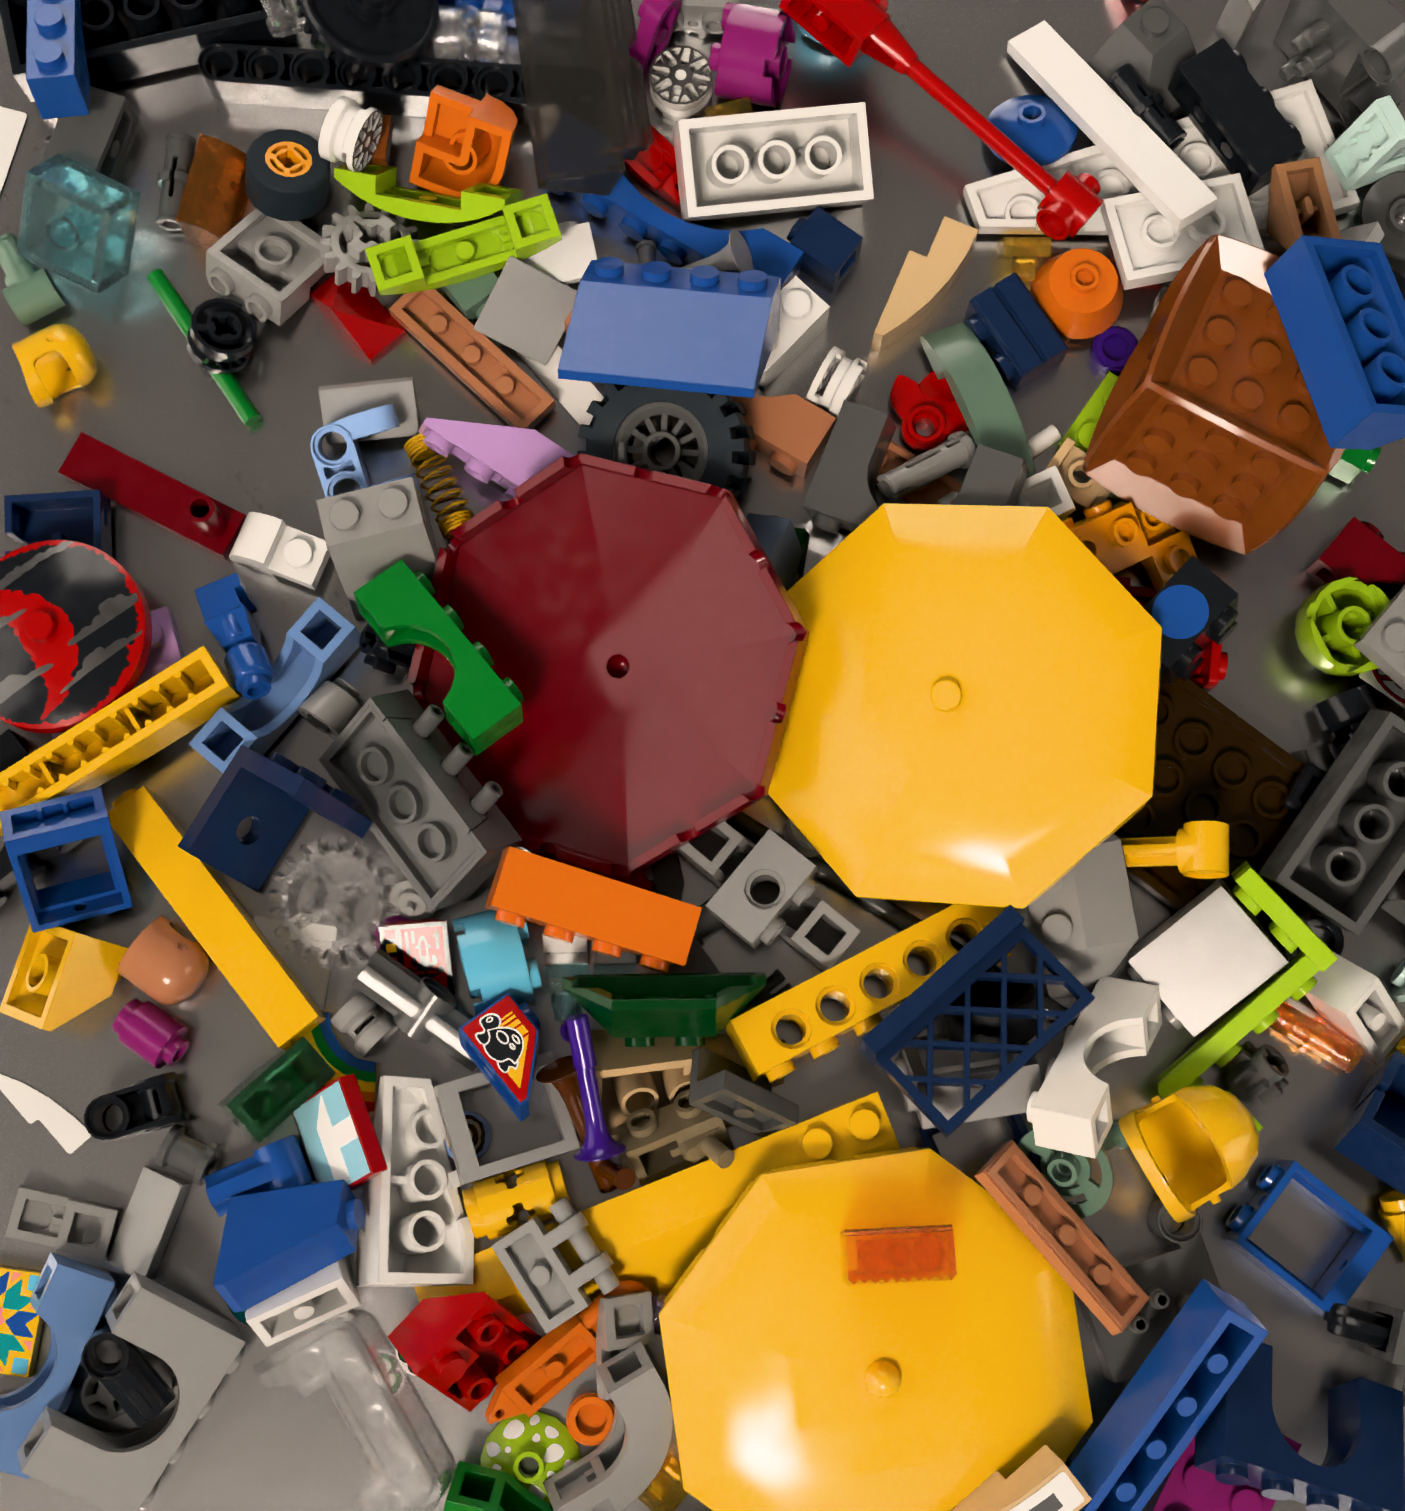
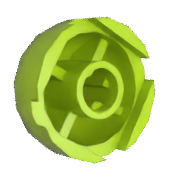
M1347 577L1320 586L1303 600L1295 619V638L1299 651L1312 666L1325 674L1337 676H1353L1378 668L1353 646L1390 602L1384 592L1374 584L1365 585L1361 581H1355L1358 578Z

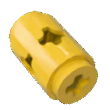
M546 1159L474 1181L472 1188L462 1190L466 1213L476 1239L488 1236V1239L492 1240L511 1233L524 1224L517 1222L519 1219L518 1212L522 1210L528 1211L530 1215L528 1221L537 1215L541 1222L545 1223L555 1219L549 1207L566 1196L572 1206L559 1160L547 1163ZM516 1175L518 1177L516 1180L517 1186L508 1189L505 1184L507 1177Z

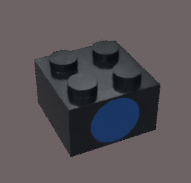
M1191 556L1144 607L1162 627L1160 678L1170 686L1179 677L1184 682L1188 680L1204 662L1201 655L1212 641L1220 645L1238 625L1235 619L1239 614L1237 612L1239 594L1194 556Z

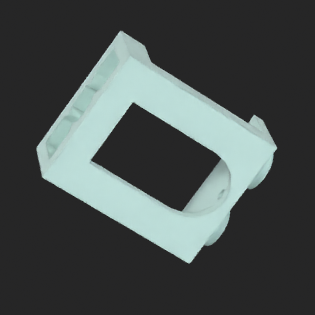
M1388 95L1376 99L1324 152L1325 157L1346 192L1376 182L1389 174L1405 171V153L1392 157L1400 148L1405 147V120L1391 96Z

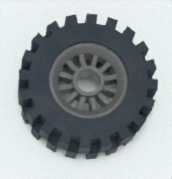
M607 384L602 389L606 394L602 401L593 400L586 411L593 415L590 425L581 424L578 437L586 439V451H577V454H587L639 468H644L648 465L649 468L647 470L658 471L666 474L670 472L671 475L683 477L679 469L681 467L690 473L687 479L728 489L732 492L735 499L741 491L748 489L752 479L747 477L749 465L755 466L756 452H750V440L755 439L753 427L747 426L743 416L747 415V412L740 402H735L731 396ZM661 416V430L655 417ZM672 416H675L679 420L672 430ZM645 423L651 434L650 436L640 430ZM689 426L693 432L681 437L686 427ZM635 437L644 442L643 447L633 446ZM667 437L675 446V457L669 464L662 465L656 459L655 447L661 439ZM697 440L698 450H688L687 445ZM632 453H642L643 458L634 462ZM687 456L698 457L696 466L686 461Z

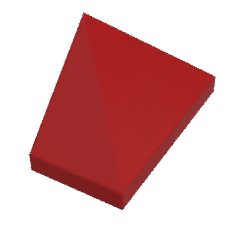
M335 274L310 294L311 298L371 363L406 334L405 329L391 316L375 297L370 296L366 287H361L360 291L356 294L351 293V283L347 281L339 286L336 285Z

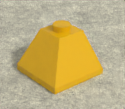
M29 925L3 997L0 1012L51 1032L112 995L115 984L122 977L118 973L119 963L128 948L62 927H54L33 933L31 925Z

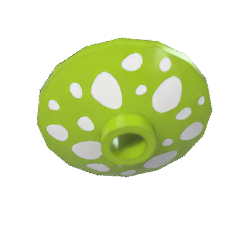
M537 1411L530 1418L523 1413L500 1421L486 1438L480 1457L481 1466L508 1472L527 1490L550 1505L551 1503L543 1482L581 1459L580 1447L568 1432L567 1426L556 1416ZM525 1457L534 1458L539 1465L537 1473L533 1475L524 1474L520 1468L521 1460Z

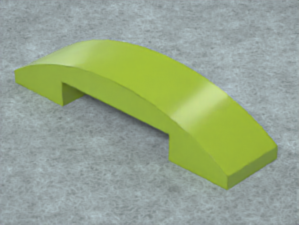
M346 163L334 167V178L357 197L386 212L416 221L430 223L467 222L492 215L502 210V206L523 200L524 190L482 182L462 190L461 197L397 186V167L389 165L388 167L367 165L360 173L349 170Z
M545 193L502 206L503 215L423 240L413 242L411 235H407L365 248L379 294L413 293L461 283L503 269L510 256L523 261L562 240V235L548 194Z

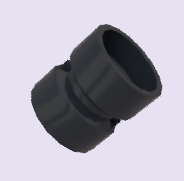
M1368 683L1337 694L1312 707L1322 732L1331 733L1333 736L1329 743V748L1335 760L1369 710H1381L1383 708L1374 687Z

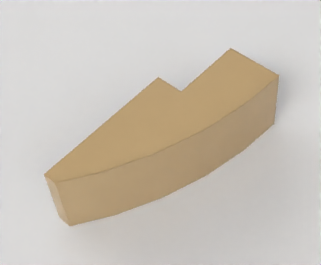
M944 216L927 257L909 250L875 329L871 350L881 352L900 340L922 322L941 302L961 274L974 248L979 229Z

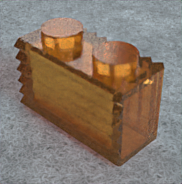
M952 1224L849 1229L840 1232L843 1281L848 1286L855 1285L856 1283L858 1285L866 1283L872 1285L877 1282L879 1284L887 1282L892 1284L909 1281L912 1283L931 1280L947 1281L952 1280L957 1274Z

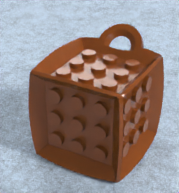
M1215 234L1211 235L1190 257L1160 301L1146 332L1129 357L1106 401L1091 438L1082 468L1084 473L1128 503L1132 502L1133 506L1158 520L1212 544L1247 555L1271 541L1299 515L1315 495L1329 472L1340 460L1345 449L1330 448L1265 279L1264 273L1280 256L1242 241Z

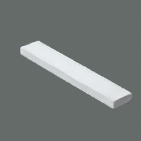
M1045 20L1008 41L1007 53L1177 231L1216 209L1218 197L1139 116L1132 112V109Z

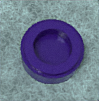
M1111 326L1095 337L1090 348L1091 361L1095 368L1103 374L1107 375L1110 371L1116 376L1120 375L1137 346L1138 340L1128 329L1120 326Z

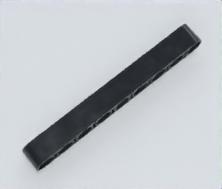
M222 42L206 46L200 52L197 60L199 71L211 95L218 101L225 103L329 110L336 99L344 95L358 101L359 106L365 110L372 107L380 110L383 115L426 118L430 93L438 84L445 88L448 86L460 87L456 92L480 101L492 90H504L505 92L502 95L494 98L503 101L514 111L518 119V125L557 127L567 113L595 129L605 122L609 113L606 82L596 71L588 69L422 57L419 62L415 61L411 68L408 63L403 64L397 75H394L390 70L387 76H383L382 68H374L370 76H365L362 67L359 68L358 72H352L353 62L343 58L340 66H336L334 63L336 54L326 58L323 54L324 50ZM222 70H231L224 76H216ZM268 73H277L269 80H261ZM313 76H322L315 83H306ZM357 80H368L366 84L362 86H351ZM409 82L414 84L407 90L396 89L403 83ZM545 92L551 95L545 100L533 99V96L538 93ZM584 96L596 98L594 102L588 104L578 102Z

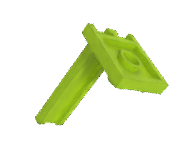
M1246 861L1231 873L1234 880L1238 883L1231 889L1234 895L1254 916L1263 910L1273 920L1267 925V928L1291 954L1298 947L1301 950L1289 960L1287 965L1266 980L1159 1075L1157 1080L1158 1093L1162 1098L1185 1086L1202 1085L1204 1080L1200 1075L1214 1063L1221 1068L1231 1061L1242 1049L1238 1042L1251 1030L1257 1035L1266 1030L1280 1015L1275 1010L1290 996L1294 1001L1305 996L1318 982L1314 975L1320 970L1324 972L1338 960L1330 948Z

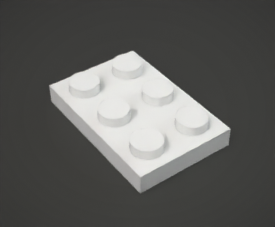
M1240 173L1201 180L1218 197L1216 209L1179 231L1141 192L1103 199L1104 202L1100 210L1124 290L1173 281L1190 257L1211 235L1220 234L1265 250Z

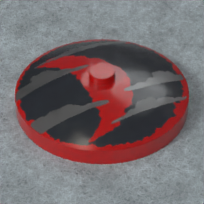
M47 540L32 543L0 558V720L25 731L46 734L63 733L133 690L144 671L149 657L152 641V622L149 606L142 589L134 577L120 563L107 553L93 546L71 540Z

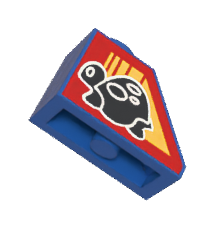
M507 993L459 1027L460 1046L521 1122L530 1113L539 1051L538 1029L541 1027V1024L534 1011L525 1002L518 1005L512 996Z

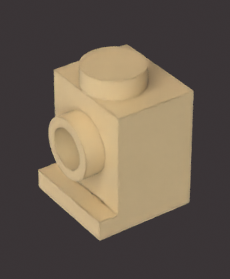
M1067 437L1046 469L1056 465L1074 503L1075 511L1084 515L1083 510L1085 508L1105 501L1111 491L1084 473L1082 467L1086 453L1074 446L1075 442ZM1073 472L1083 477L1088 482H1077L1073 477Z

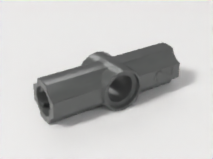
M378 948L356 977L352 986L390 1012L396 1025L409 1037L421 1043H433L448 1056L473 1072L477 1066L460 1046L459 1027L474 1016L458 1005L455 995L444 985L430 977H423L421 979L388 953Z

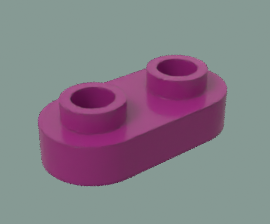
M682 0L642 1L638 9V16L641 18L638 29L632 35L626 47V52L629 53L628 65L642 75L646 76L649 74V68L654 58L664 49L668 48L681 10Z

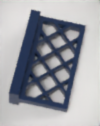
M1011 905L862 1038L859 1052L872 1065L876 1063L946 1138L1095 999L1023 925L1025 919ZM1020 942L1035 956L1036 974L1007 973V954ZM1000 961V973L988 972ZM1043 966L1052 975H1043ZM977 981L1000 982V1008L971 1007V987ZM1007 982L1036 984V1010L1007 1008ZM1043 984L1063 985L1077 1001L1066 1011L1044 1010ZM963 995V1006H951ZM941 1014L963 1015V1042L934 1040V1021ZM970 1016L1000 1017L999 1044L970 1042ZM1007 1018L1036 1019V1039L1030 1045L1007 1044ZM1044 1019L1056 1020L1044 1031ZM927 1028V1040H916L915 1038ZM904 1048L926 1049V1076L905 1075L891 1060ZM933 1049L963 1051V1078L933 1077ZM970 1051L999 1053V1074L992 1080L971 1079ZM1007 1053L1019 1054L1007 1065ZM915 1085H926V1097ZM933 1085L963 1087L962 1108L949 1120L933 1105ZM970 1087L983 1088L970 1100Z

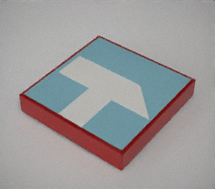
M354 1074L337 1078L291 1109L316 1183L344 1179L352 1191L387 1170L383 1152Z

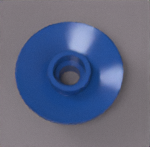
M1024 95L1014 97L997 106L988 117V120L1040 166L1049 165L1060 160L1068 154L1076 142L1078 126L1047 96ZM989 147V149L992 151V153H993L995 156H997V157H998L999 159H1001L1002 161L1006 162L1004 159H1002L997 153H995V152Z

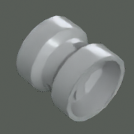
M361 991L344 1004L331 1019V1023L340 1033H348L353 1038L354 1048L363 1058H367L378 1050L399 1029L393 1020V1015L391 1013H383L377 1006V1003Z

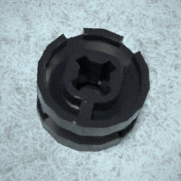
M214 298L206 300L197 306L191 317L190 328L187 334V350L192 360L201 368L216 374L227 375L244 368L252 356L253 346L257 338V323L253 314L248 315L242 310V304L231 299ZM205 358L211 359L207 364L204 363ZM221 362L228 363V369H224ZM232 363H235V364H237L238 366L233 367V366H232Z

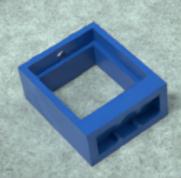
M101 787L0 812L4 844L33 933L54 927H62L69 923L100 915H109L116 911L133 907ZM101 836L110 868L109 872L37 890L27 859V853Z
M1281 1159L1278 1164L1276 1162L1270 1163L1258 1177L1256 1186L1260 1189L1249 1204L1245 1201L1240 1203L1229 1216L1226 1225L1230 1229L1223 1239L1316 1313L1323 1316L1326 1310L1330 1311L1334 1303L1347 1304L1394 1238L1295 1160ZM1289 1182L1355 1232L1314 1289L1310 1288L1248 1239Z

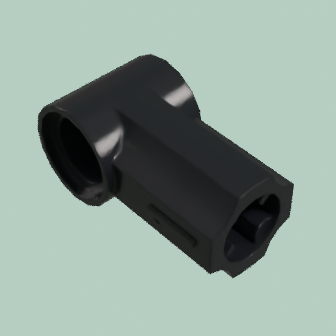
M108 1324L96 1329L90 1336L81 1355L82 1365L86 1373L104 1385L138 1428L151 1421L175 1399L176 1394L136 1345L111 1333ZM103 1340L114 1341L122 1350L121 1360L115 1363L102 1362L95 1353V1345Z

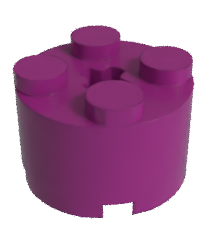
M726 2L721 21V27L724 31L721 43H713L709 59L710 71L717 72L714 94L723 99L776 107V103H781L790 78L793 59L788 58V42L795 43L796 21L783 10Z

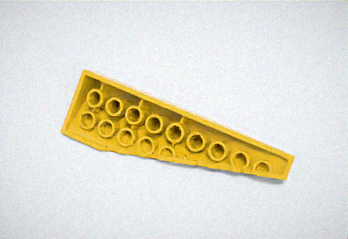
M878 1091L871 1092L802 1120L794 1126L731 1149L735 1157L732 1164L727 1168H720L712 1160L706 1159L580 1211L589 1223L585 1228L601 1252L606 1250L614 1262L610 1267L619 1281H640L650 1289L652 1296L669 1294L702 1248L705 1249L715 1235L716 1228L752 1179L755 1180L760 1173L768 1172L771 1168L833 1159L834 1161L852 1159L854 1155L899 1149L900 1146ZM555 1220L553 1222L545 1224L544 1227L548 1232H550L551 1230L556 1228L559 1225V1223L557 1222V1220ZM569 1239L557 1245L572 1271L584 1265ZM492 1247L474 1253L472 1285L414 1287L419 1302L426 1298L486 1292L515 1315L533 1313ZM594 1279L582 1285L591 1301L602 1293Z

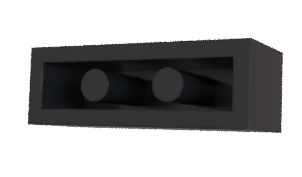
M1224 38L1177 66L1168 86L1169 92L1231 174L1240 173L1248 197L1270 183L1271 170L1274 165L1299 160L1306 148L1302 143L1299 130L1294 124L1284 119L1275 107L1274 99L1269 90L1264 86H1259L1248 71L1244 57L1237 50H1232Z

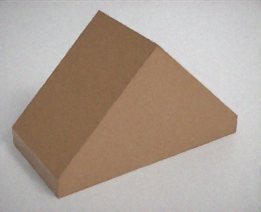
M1320 157L1276 164L1271 170L1266 232L1286 250L1302 235L1342 239Z

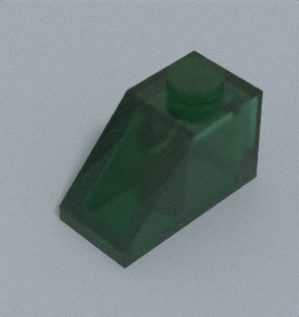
M302 1036L256 1069L217 1105L249 1141L260 1143L336 1073L306 1038Z

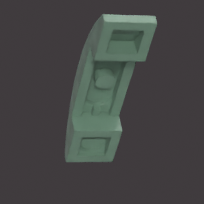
M962 322L922 335L920 342L938 380L946 379L976 446L981 444L1023 458L1029 470L1027 478L1037 474L1030 446L1013 400L994 362L975 334Z

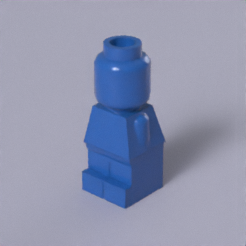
M236 572L195 589L194 591L205 620L203 622L226 653L224 663L232 687L238 692H242L246 699L253 700L264 697L271 690L270 683L274 677V672L267 651L261 643L260 629L249 612L256 609L252 596L238 573Z

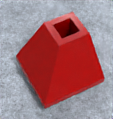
M486 1292L423 1299L387 1336L417 1377L469 1412L490 1395L493 1388L497 1385L495 1377L541 1339L536 1330Z

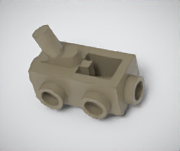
M690 1089L679 1093L672 1104L655 1111L648 1108L638 1109L629 1115L626 1123L618 1125L621 1139L616 1142L626 1145V1150L618 1155L621 1166L633 1168L641 1186L706 1159L712 1160L720 1168H727L732 1164L735 1157L734 1152L731 1150L734 1146L727 1128L735 1125L690 1105Z

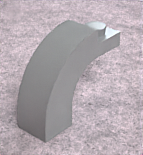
M641 1341L596 1367L614 1403V1420L606 1438L594 1451L543 1482L553 1511H592L597 1505L607 1499L610 1500L616 1511H622L646 1490L663 1465L672 1438V1405L666 1387Z

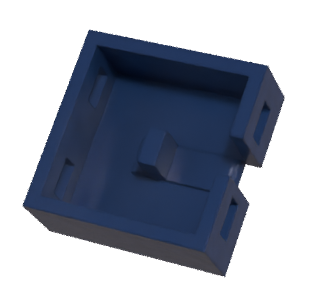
M100 489L4 496L5 533L15 542H25L26 546L47 540H71L93 546L112 557L111 500Z

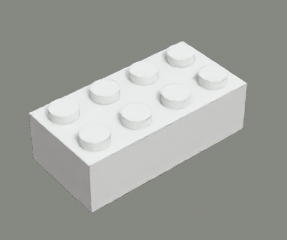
M865 102L681 119L672 127L681 217L683 221L692 222L815 209L817 206L820 208L860 205L874 199Z

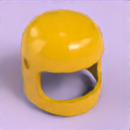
M65 323L54 324L11 344L21 365L28 390L39 408H45L55 403L56 398L78 387L85 388L95 379L97 362L94 352L83 334L71 325Z

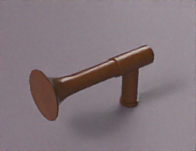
M569 1055L543 1067L537 1073L536 1080L553 1085L560 1093L583 1146L586 1134L585 1119L577 1072L574 1069L572 1055ZM611 1158L588 1162L599 1191L603 1194L610 1193L617 1188L628 1190L635 1183V1172L628 1167H623L613 1162Z

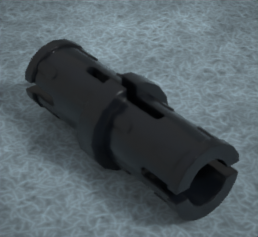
M1130 63L1121 66L1109 77V81L1106 84L1171 150H1174L1184 141L1187 133L1163 106L1164 99L1158 92L1153 93L1146 86Z

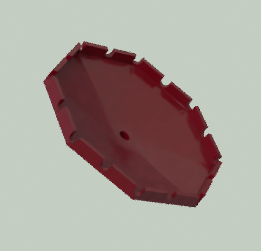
M580 453L570 458L562 456L514 489L515 497L507 501L497 500L451 531L450 533L454 537L450 540L449 545L446 548H439L431 580L435 590V594L432 596L442 608L449 605L457 613L465 627L461 632L471 644L479 641L486 648L494 661V665L491 667L501 680L506 677L510 678L524 697V702L521 703L523 723L477 756L474 754L466 764L482 787L488 781H494L503 789V795L495 804L523 839L518 846L536 852L552 853L558 859L610 875L632 877L768 795L810 632L730 490L658 471L653 472L637 466ZM416 644L406 684L413 686V696L424 711L429 705L434 704L439 706L445 714L443 701L452 687L455 671L450 662L441 653L428 646ZM445 716L437 728L453 748L460 742L465 743L446 720Z

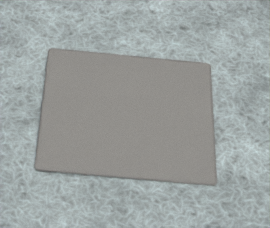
M510 256L474 325V330L545 366L565 331L564 321L573 309L577 290Z

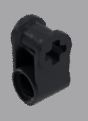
M176 1072L150 1077L136 1082L130 1087L99 1096L92 1100L84 1113V1125L88 1133L94 1138L103 1141H117L142 1133L159 1131L188 1121V1113L181 1110L174 1085L178 1080ZM116 1104L122 1111L123 1120L117 1130L109 1132L102 1123V1115L108 1106Z

